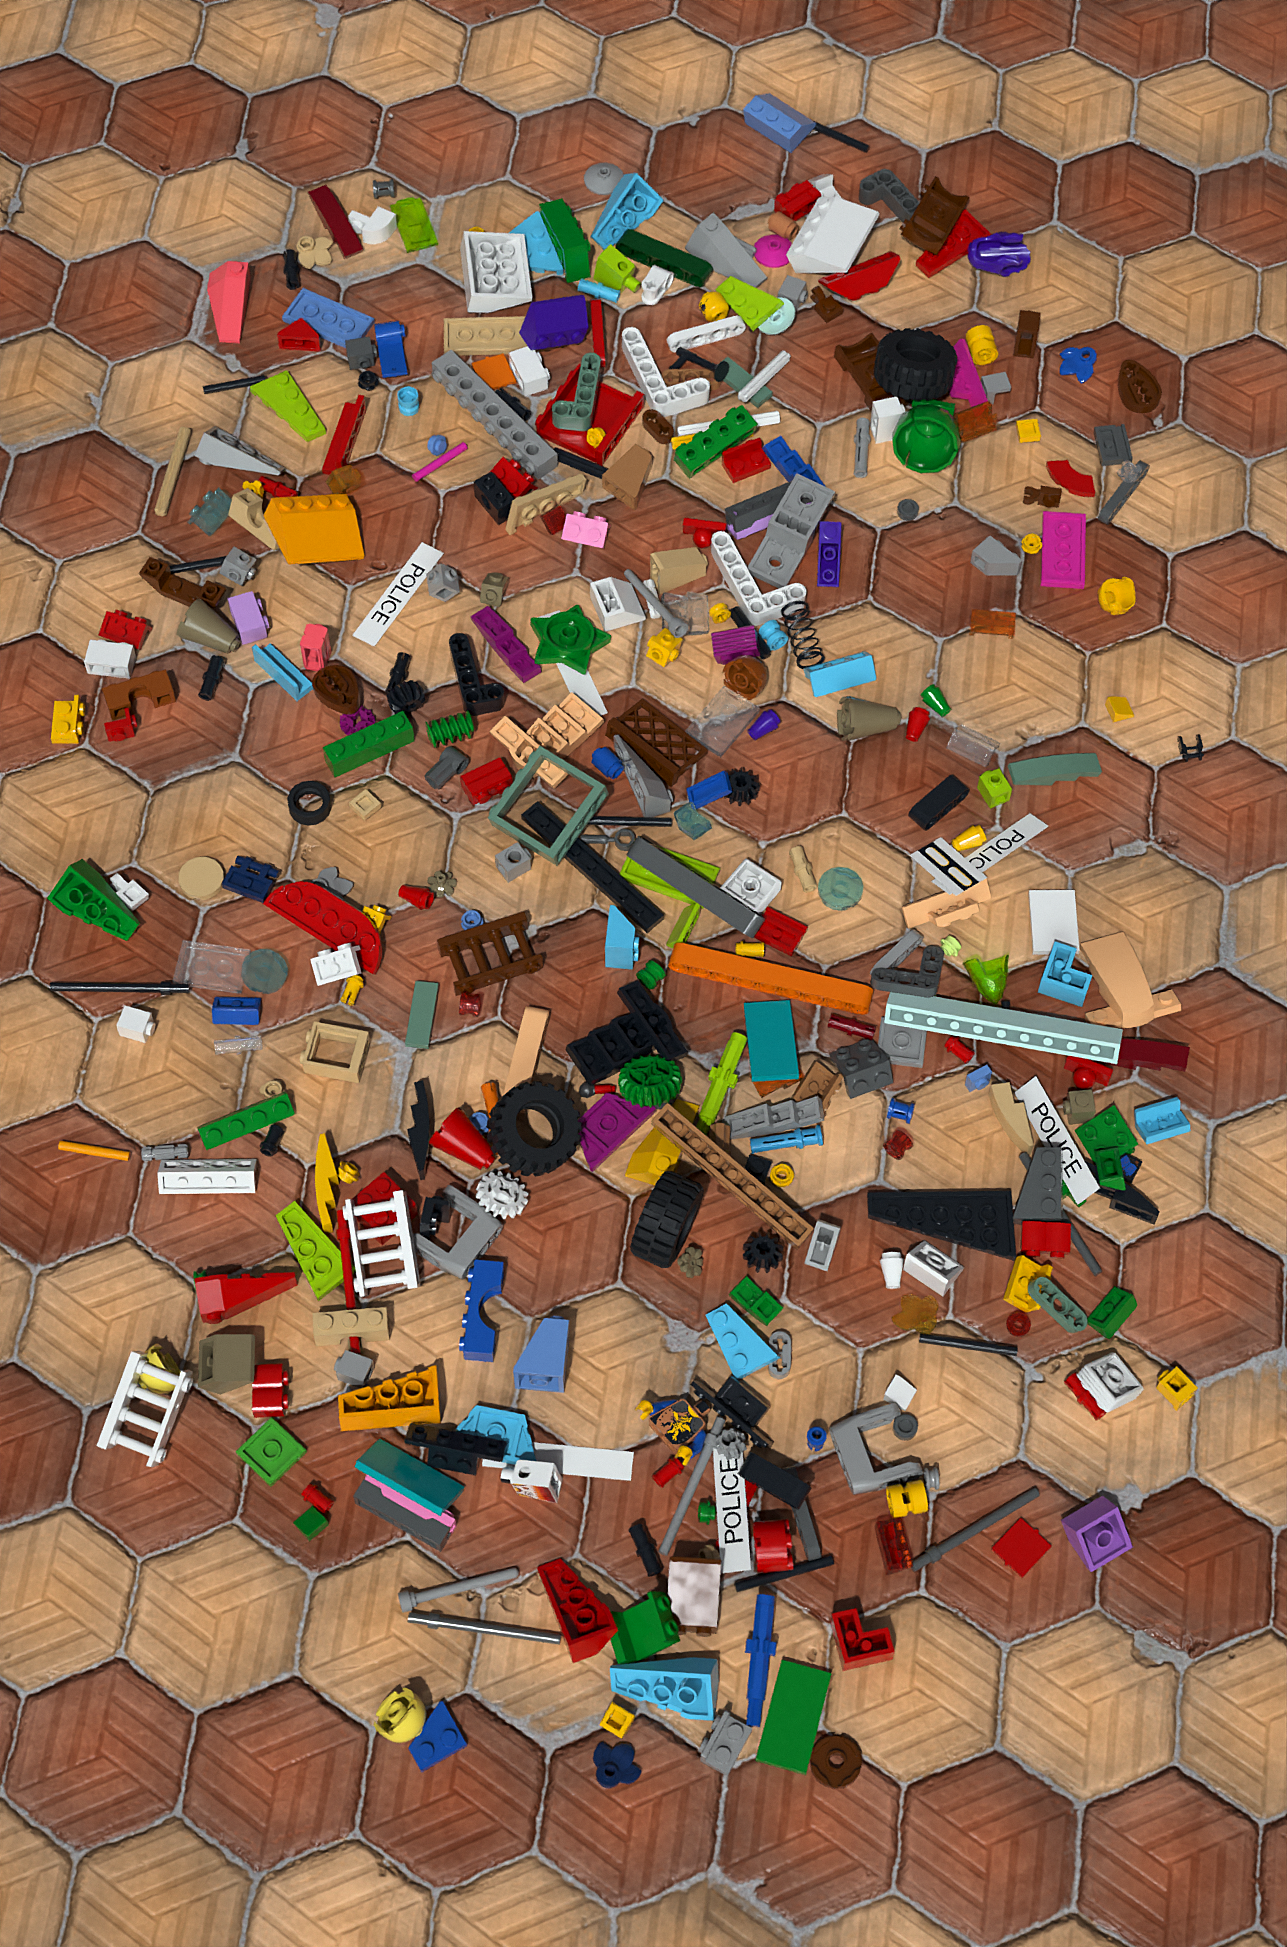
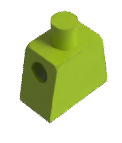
M610 244L598 256L593 280L598 283H604V286L621 290V293L626 288L635 293L641 285V282L633 277L635 265Z

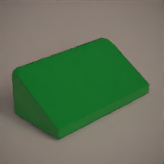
M1118 1147L1095 1151L1100 1185L1126 1190Z
M1114 1286L1087 1318V1324L1105 1338L1110 1339L1136 1309L1137 1302L1133 1294Z

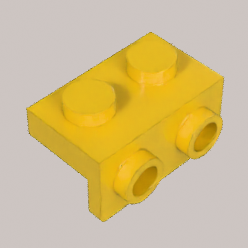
M1023 1255L1017 1256L1003 1300L1025 1313L1040 1309L1041 1306L1028 1293V1284L1039 1277H1046L1051 1281L1053 1266L1049 1264L1040 1266ZM1038 1285V1286L1040 1287L1039 1292H1040V1293H1043V1292L1041 1291L1042 1286H1041V1285Z

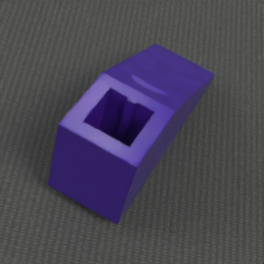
M819 522L817 587H839L841 522Z

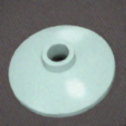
M778 297V299L783 301L784 305L758 327L760 331L769 335L778 334L792 324L795 318V308L790 300Z

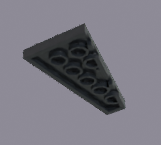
M1011 1191L867 1192L868 1219L1012 1261L1016 1260Z

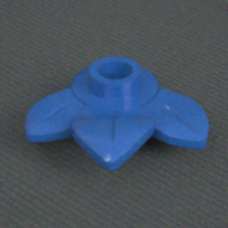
M1070 347L1060 353L1061 358L1064 359L1060 366V375L1076 374L1080 384L1086 382L1094 372L1093 364L1097 359L1094 349L1090 347H1083L1081 349ZM1084 355H1090L1088 358H1083Z

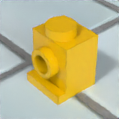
M1175 1367L1171 1372L1167 1369L1157 1379L1159 1383L1156 1389L1173 1405L1176 1411L1188 1402L1198 1389L1178 1367ZM1172 1386L1176 1387L1178 1392H1175Z

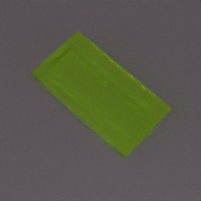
M414 197L398 200L396 204L390 205L391 212L396 214L397 228L407 253L438 245L421 197L417 199Z

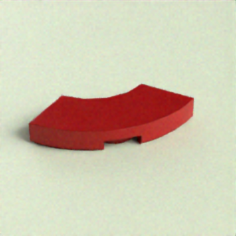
M1068 460L1047 461V471L1057 485H1061L1069 490V493L1077 496L1095 497L1092 475H1083L1076 472L1070 466Z

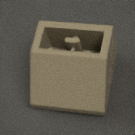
M216 1334L200 1340L198 1388L221 1395L253 1383L255 1374V1335Z

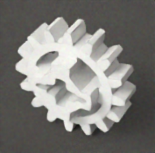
M498 1171L497 1176L490 1172L488 1177L485 1175L482 1177L476 1188L478 1191L476 1198L481 1199L479 1202L480 1206H486L485 1212L493 1211L494 1217L501 1214L502 1218L506 1219L507 1215L514 1218L516 1213L519 1215L522 1213L528 1202L526 1199L528 1192L523 1191L525 1185H519L518 1178L513 1180L510 1173L503 1176L502 1172Z

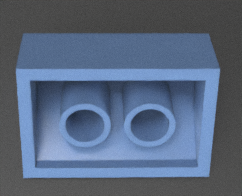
M770 93L756 95L743 109L745 124L790 153L816 126L814 121Z

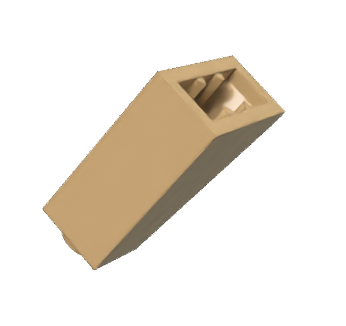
M697 547L654 552L650 554V579L654 581L658 593L663 594L705 576L708 562L705 555L700 554Z

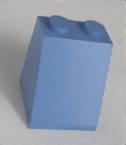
M551 1316L550 1318L543 1319L514 1366L515 1389L564 1393L570 1339L569 1320H565L561 1316Z

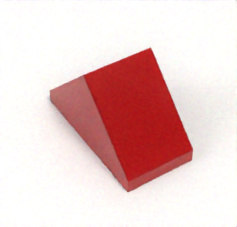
M302 318L288 325L277 334L279 349L321 351L319 335Z

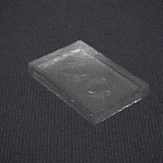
M723 686L685 732L705 748L722 757L760 712V708L726 686Z
M183 940L173 977V984H190V987L242 994L251 950Z

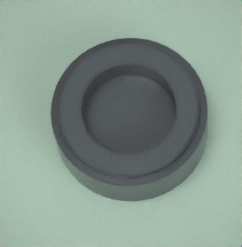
M904 499L899 502L897 514L902 520L911 521L918 516L919 506L917 502L912 499Z
M908 1414L899 1415L893 1423L894 1435L903 1441H908L915 1437L918 1430L916 1419Z

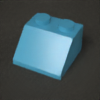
M610 905L605 942V967L633 970V963L638 961L639 937H635V927L615 905Z

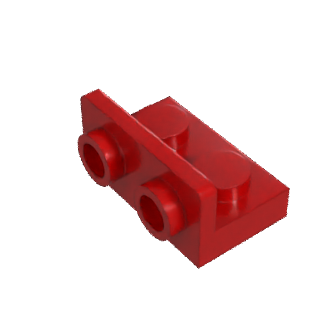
M760 438L748 440L736 447H730L722 453V466L732 483L771 469V462L762 449V440Z
M116 609L114 613L106 611L98 636L118 643H128L133 645L135 649L141 650L147 630L152 631L153 628L146 625L147 620L136 616L134 620L127 618V613Z

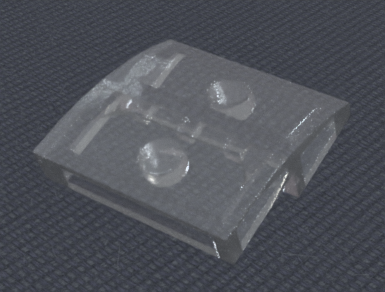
M687 591L685 596L663 593L661 603L675 618L682 619L688 625V631L685 635L709 633L708 595ZM662 617V630L664 628L669 630L668 623Z

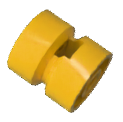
M979 325L968 330L965 338L974 364L987 365L996 360L998 350L991 328L987 325Z
M921 1479L907 1482L904 1487L901 1484L886 1486L887 1503L893 1519L907 1516L910 1511L913 1514L928 1512L927 1495ZM902 1495H906L907 1504H904Z

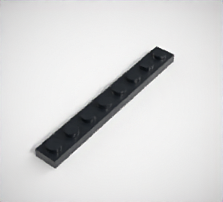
M538 801L521 814V819L551 846L565 828V825ZM579 838L576 839L564 856L571 865L646 933H649L664 920V915L584 842Z

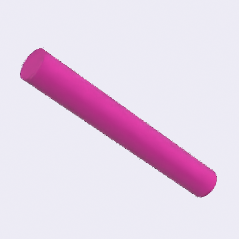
M464 442L460 443L412 474L413 479L416 482L467 450V445Z

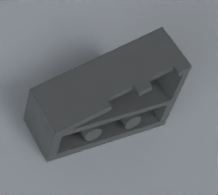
M1061 1147L1036 1148L1012 1218L1015 1225H1021L1022 1221L1063 1223V1153Z

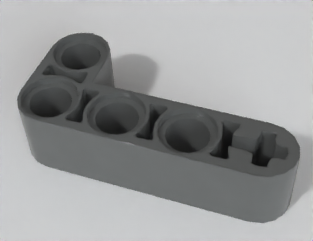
M879 170L860 181L858 200L864 205H871L882 199L902 223L905 218L910 220L920 203L891 170Z

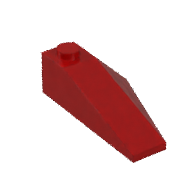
M295 1272L265 1273L261 1275V1278H255L250 1276V1274H241L240 1278L228 1279L227 1274L194 1278L200 1315L203 1323L218 1324L222 1320L238 1315L298 1286Z
M561 1558L538 1566L539 1576L572 1663L597 1655L618 1631L609 1608L595 1597L594 1592L579 1580V1577Z

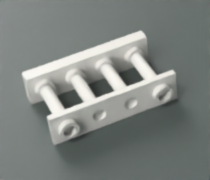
M404 1190L393 1192L394 1197L390 1198V1201L355 1206L354 1200H345L346 1205L343 1206L344 1219L349 1222L357 1278H354V1288L356 1293L359 1292L360 1297L368 1296L367 1288L397 1283L407 1284L408 1289L421 1287L407 1193ZM389 1210L397 1214V1222H394V1225L358 1230L356 1216ZM393 1234L400 1236L401 1246H398V1249L362 1254L360 1240ZM398 1258L400 1261L404 1260L405 1270H402V1273L366 1279L364 1264Z
M140 1350L131 1351L97 1446L103 1449H110L114 1445L120 1444L150 1456L146 1466L155 1467L165 1459L167 1453L165 1446L184 1394L192 1386L193 1379L191 1375L193 1371L183 1370L178 1376L148 1364V1361L145 1360L148 1355L147 1353ZM145 1373L175 1385L171 1400L140 1388L139 1384H137L140 1375ZM137 1397L167 1409L163 1422L160 1423L130 1411L129 1404L131 1399ZM127 1420L157 1432L158 1435L154 1446L152 1447L122 1435L120 1431L122 1423Z

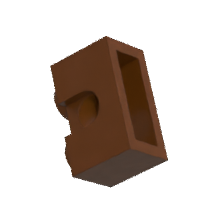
M1020 310L1013 356L1034 358L1041 312Z

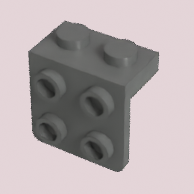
M860 1040L858 1043L839 1048L830 1053L831 1061L844 1076L846 1093L850 1099L893 1083L890 1062L873 1040Z

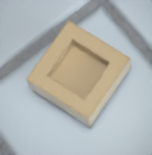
M365 789L349 802V806L365 821L381 808V803Z

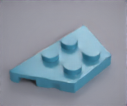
M536 211L509 233L524 234L529 271H535L536 273H544L545 270L557 271V275H563V267L539 211Z
M476 1405L469 1413L467 1419L462 1421L456 1428V1432L506 1441L507 1448L503 1463L516 1465L517 1460L537 1461L524 1414Z

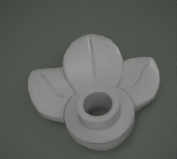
M336 867L322 870L318 878L310 882L324 887L341 899L353 887L352 882L337 878Z

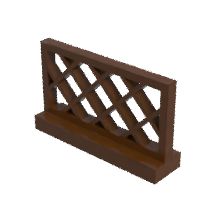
M644 699L638 701L617 719L613 717L607 723L605 736L614 742V736L619 735L656 776L670 787L677 783L679 776L708 752L707 748ZM643 708L649 713V716H637V711ZM624 721H634V728H628L622 723ZM637 722H649L650 728H638ZM653 722H661L665 725V729L653 728ZM638 734H650L651 741L641 739ZM654 734L666 735V741H654ZM669 735H678L682 738V742L670 741ZM655 747H667V754L659 753L655 750ZM670 747L682 748L683 754H671ZM686 748H694L698 753L696 755L686 754ZM671 760H683L684 765L678 768Z

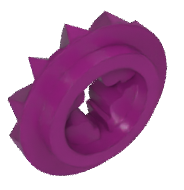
M363 705L354 714L340 715V727L346 735L353 734L375 724V716L370 709L364 708ZM360 716L361 721H359L354 727L353 720H356L357 717Z

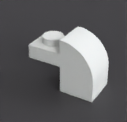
M377 207L371 217L353 210L348 215L349 223L354 232L362 234L363 242L367 244H379L386 241L397 228L396 214L381 207Z

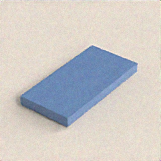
M305 288L301 289L282 316L283 322L292 324L299 318H302L319 337L346 348L345 340L365 337L375 323L373 317Z

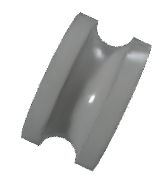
M933 1467L932 1470L924 1468L925 1490L928 1491L931 1487L939 1490L937 1467Z

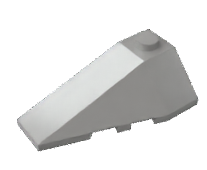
M615 735V752L622 761L625 775L643 816L655 817L670 812V804L673 802L671 791L669 789L666 790L663 782L619 735Z

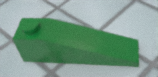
M83 859L69 865L47 897L64 914L74 915L83 919V922L101 927L103 931L125 941L131 938L141 924L100 873Z

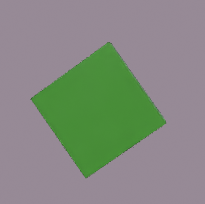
M272 1417L235 1451L270 1487L307 1453L306 1449Z

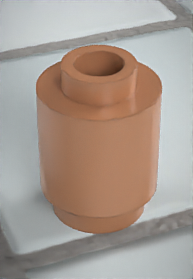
M781 212L773 213L768 219L769 230L784 239L792 240L799 230V225L796 224V221Z

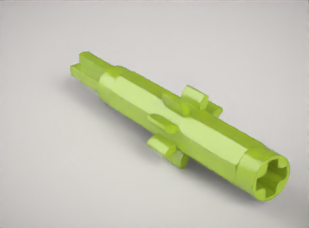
M737 1032L731 1034L718 1068L712 1066L708 1075V1080L712 1081L701 1107L698 1116L699 1121L696 1126L706 1136L710 1130V1125L715 1122L728 1088L734 1089L738 1080V1075L734 1073L744 1051L747 1037Z

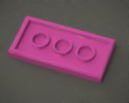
M1043 511L1041 586L1084 589L1086 514Z

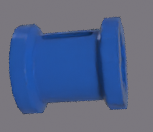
M892 1098L887 1118L891 1119V1117L905 1120L907 1124H910L915 1104H905L896 1101V1098Z

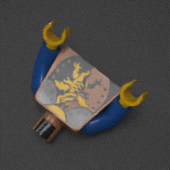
M672 1399L652 1403L642 1400L637 1405L635 1410L640 1409L643 1411V1414L640 1416L642 1420L652 1415L649 1417V1426L671 1450L675 1458H678V1460L684 1458L683 1465L686 1466L691 1458L702 1451L706 1439V1423L702 1418L711 1411L703 1400H700L693 1407L685 1399H680L679 1401Z

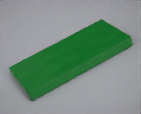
M781 1660L756 1762L806 1775L832 1673Z

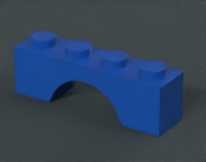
M474 1260V1268H469L468 1282H472L471 1291L466 1290L465 1305H469L468 1314L463 1313L462 1328H466L465 1337L461 1336L459 1351H463L464 1360L494 1361L495 1330L486 1326L479 1315L482 1306L488 1299L502 1294L504 1262Z

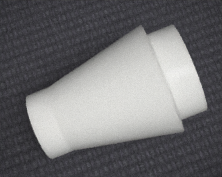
M899 1252L883 1253L880 1260L887 1289L900 1288L904 1259L901 1258V1253Z

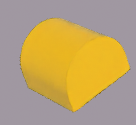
M612 1702L599 1725L623 1739L630 1729L635 1715Z

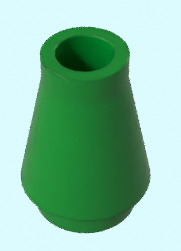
M932 684L921 693L922 701L937 712L941 718L952 710L940 687Z

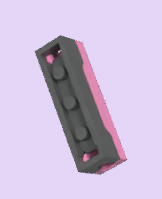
M369 1475L365 1476V1479L353 1495L355 1504L440 1552L457 1527L454 1515L448 1510L439 1516Z

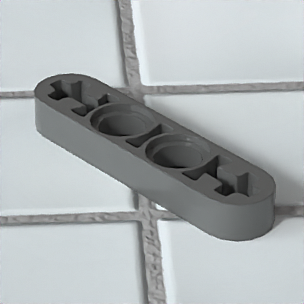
M1141 460L1137 462L1102 508L1098 516L1099 521L1107 525L1110 524L1145 478L1150 465Z
M794 1465L781 1468L799 1479ZM804 1501L799 1510L791 1508L808 1561L821 1558V1552L806 1501Z

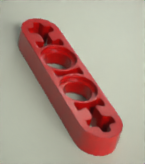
M590 299L593 351L599 355L601 367H605L601 299Z

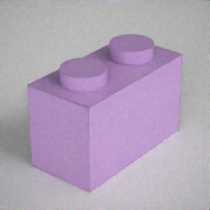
M253 591L227 598L242 645L267 638L268 620L266 615H261L260 611H263L262 604L259 598L255 599Z

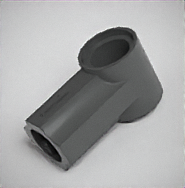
M448 746L440 755L439 761L424 775L425 780L432 788L440 789L454 774L459 775L466 769L469 759L454 747Z

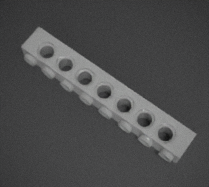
M452 350L432 362L431 374L433 379L437 383L440 382L445 387L447 393L450 396L453 395L458 400L460 406L463 409L466 408L471 413L473 419L480 422L487 433L493 435L498 440L501 447L508 449L512 457L516 461H520L530 475L533 474L539 480L558 467L557 453Z

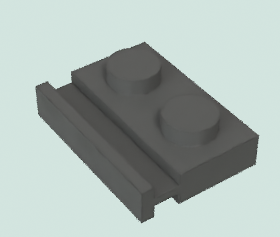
M1125 424L1117 427L1115 425L1094 427L1093 433L1101 466L1117 465L1123 462L1132 463L1133 457Z

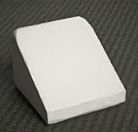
M896 1374L885 1392L883 1400L890 1404L895 1403L901 1410L906 1411L917 1390Z

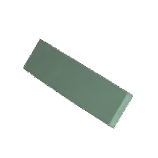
M1096 753L1052 755L1018 761L1008 765L1013 785L1052 786L1055 781H1075L1079 776L1098 777L1102 773Z

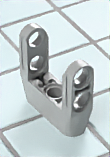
M447 1185L441 1193L442 1196L450 1202L452 1208L473 1222L449 1253L422 1235L413 1233L415 1252L440 1270L463 1280L468 1276L469 1268H474V1260H480L500 1235L503 1224L490 1212H485L486 1208L480 1206L479 1203L453 1186Z
M895 1403L851 1416L829 1428L834 1448L853 1495L876 1492L886 1489V1486L905 1483L923 1475L920 1463L907 1462L875 1473L873 1471L860 1433L890 1424L901 1415L899 1407Z

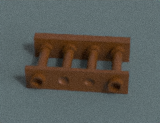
M524 911L437 939L440 956H449L456 972L458 981L453 982L456 996L461 994L468 995L474 990L526 973L533 974L543 968L542 954L532 955L524 935V931L528 930L527 917ZM515 935L524 957L523 960L510 962L502 941L503 937ZM488 942L494 943L502 964L501 967L489 970L480 945ZM466 949L472 950L480 971L479 974L467 977L458 954Z

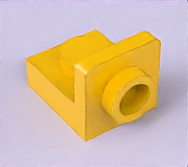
M375 904L373 908L364 906L362 912L373 921L380 934L385 921L390 920L392 916L386 914L387 909Z

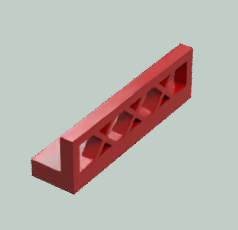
M358 394L355 404L345 402L322 467L323 474L343 478L366 413L364 395Z

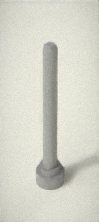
M630 569L625 570L624 576L665 619L670 633L675 638L684 636L688 631V625L682 619L675 618Z
M510 1568L415 1594L414 1592H408V1590L399 1592L398 1598L402 1613L412 1611V1608L417 1607L418 1603L516 1578L519 1575V1571L517 1568Z

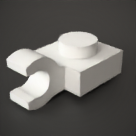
M118 873L110 878L113 882L110 884L111 888L116 891V894L131 912L149 899V894L134 880L127 883Z

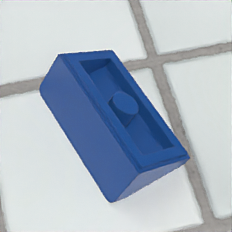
M215 997L212 1006L213 1024L258 1025L260 1021L261 998Z

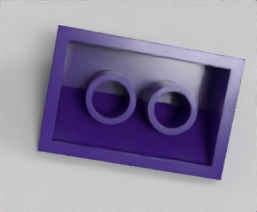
M584 295L531 302L519 332L529 349L538 350L582 343L588 330Z

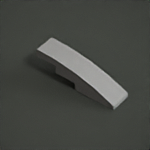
M818 1096L797 1103L793 1100L774 1106L766 1103L725 1116V1123L730 1126V1140L778 1133L825 1121L822 1099Z

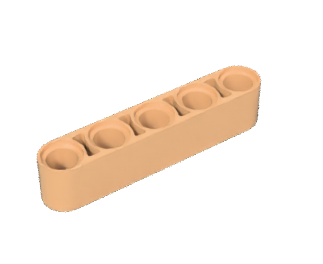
M526 1006L503 1095L521 1083L528 1082L531 1084L534 1081L549 1021V1010ZM526 1109L521 1110L519 1113L525 1114Z

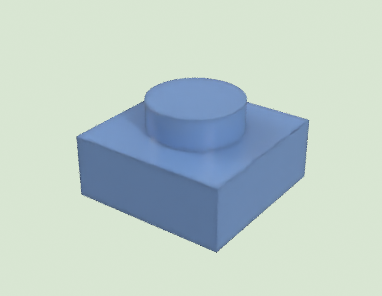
M988 1065L967 1075L965 1086L969 1092L975 1089L981 1090L989 1084L992 1071Z

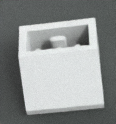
M613 577L590 583V598L605 632L646 620L631 583Z

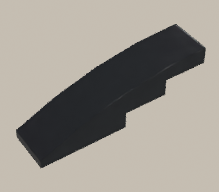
M421 1080L414 1082L418 1104L411 1105L415 1127L408 1128L407 1131L419 1178L424 1180L429 1161L431 1131L428 1101L424 1082Z
M1085 1161L1100 1187L1094 1193L1111 1199L1109 1208L1155 1225L1160 1211L1146 1198L1126 1183V1190L1100 1185L1097 1166Z

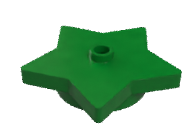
M575 605L566 612L556 613L549 618L533 617L530 620V626L540 641L535 655V664L563 663L575 671L586 675L590 655L611 642V635L593 627L592 623L584 617L579 605Z

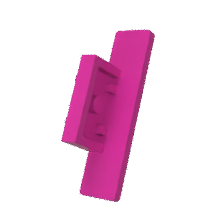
M960 338L954 345L957 364L949 392L952 398L968 399L973 414L978 416L988 405V400L966 341Z

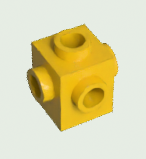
M664 628L657 636L653 635L648 641L647 646L649 649L646 656L665 667L670 661L674 662L678 657L683 639L681 637L675 638L668 629Z

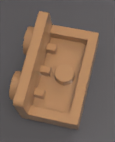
M817 1061L813 1062L790 1100L797 1103L818 1096L822 1099L824 1113L830 1105L829 1100L831 1096L835 1095L841 1088L842 1084L840 1082L844 1076L840 1073L834 1075Z

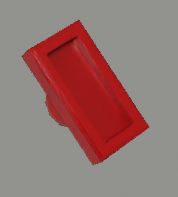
M684 518L683 533L692 534L694 544L702 549L711 545V538L714 533L719 531L726 532V523L692 518Z
M1068 1056L1064 1069L1074 1073L1073 1082L1081 1090L1090 1089L1095 1082L1107 1087L1113 1073V1069L1090 1059Z

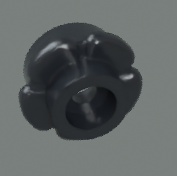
M371 371L362 372L358 378V386L361 389L370 391L378 385V378Z

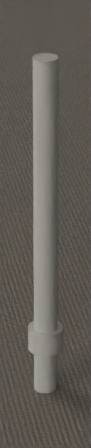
M716 1417L710 1433L706 1434L704 1447L658 1550L664 1556H667L711 1453L718 1446L715 1438L720 1435L725 1420L721 1417Z

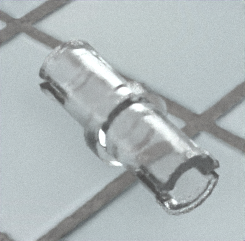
M239 1035L233 1039L214 1040L215 1055L235 1052L238 1055L244 1051L262 1050L261 1035L242 1038Z

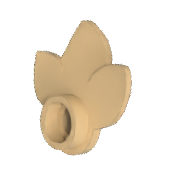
M310 236L301 237L296 245L299 253V262L307 269H311L315 263L323 266L330 264L332 258L327 249L332 246L333 242L325 237L315 239Z

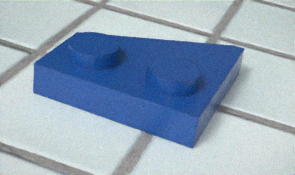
M443 1701L438 1703L424 1724L422 1732L415 1737L409 1746V1751L421 1773L467 1747L463 1736Z

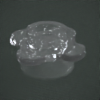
M1125 460L1122 462V468L1117 471V474L1125 482H1135L1138 473L1142 472V467L1131 463L1129 460Z

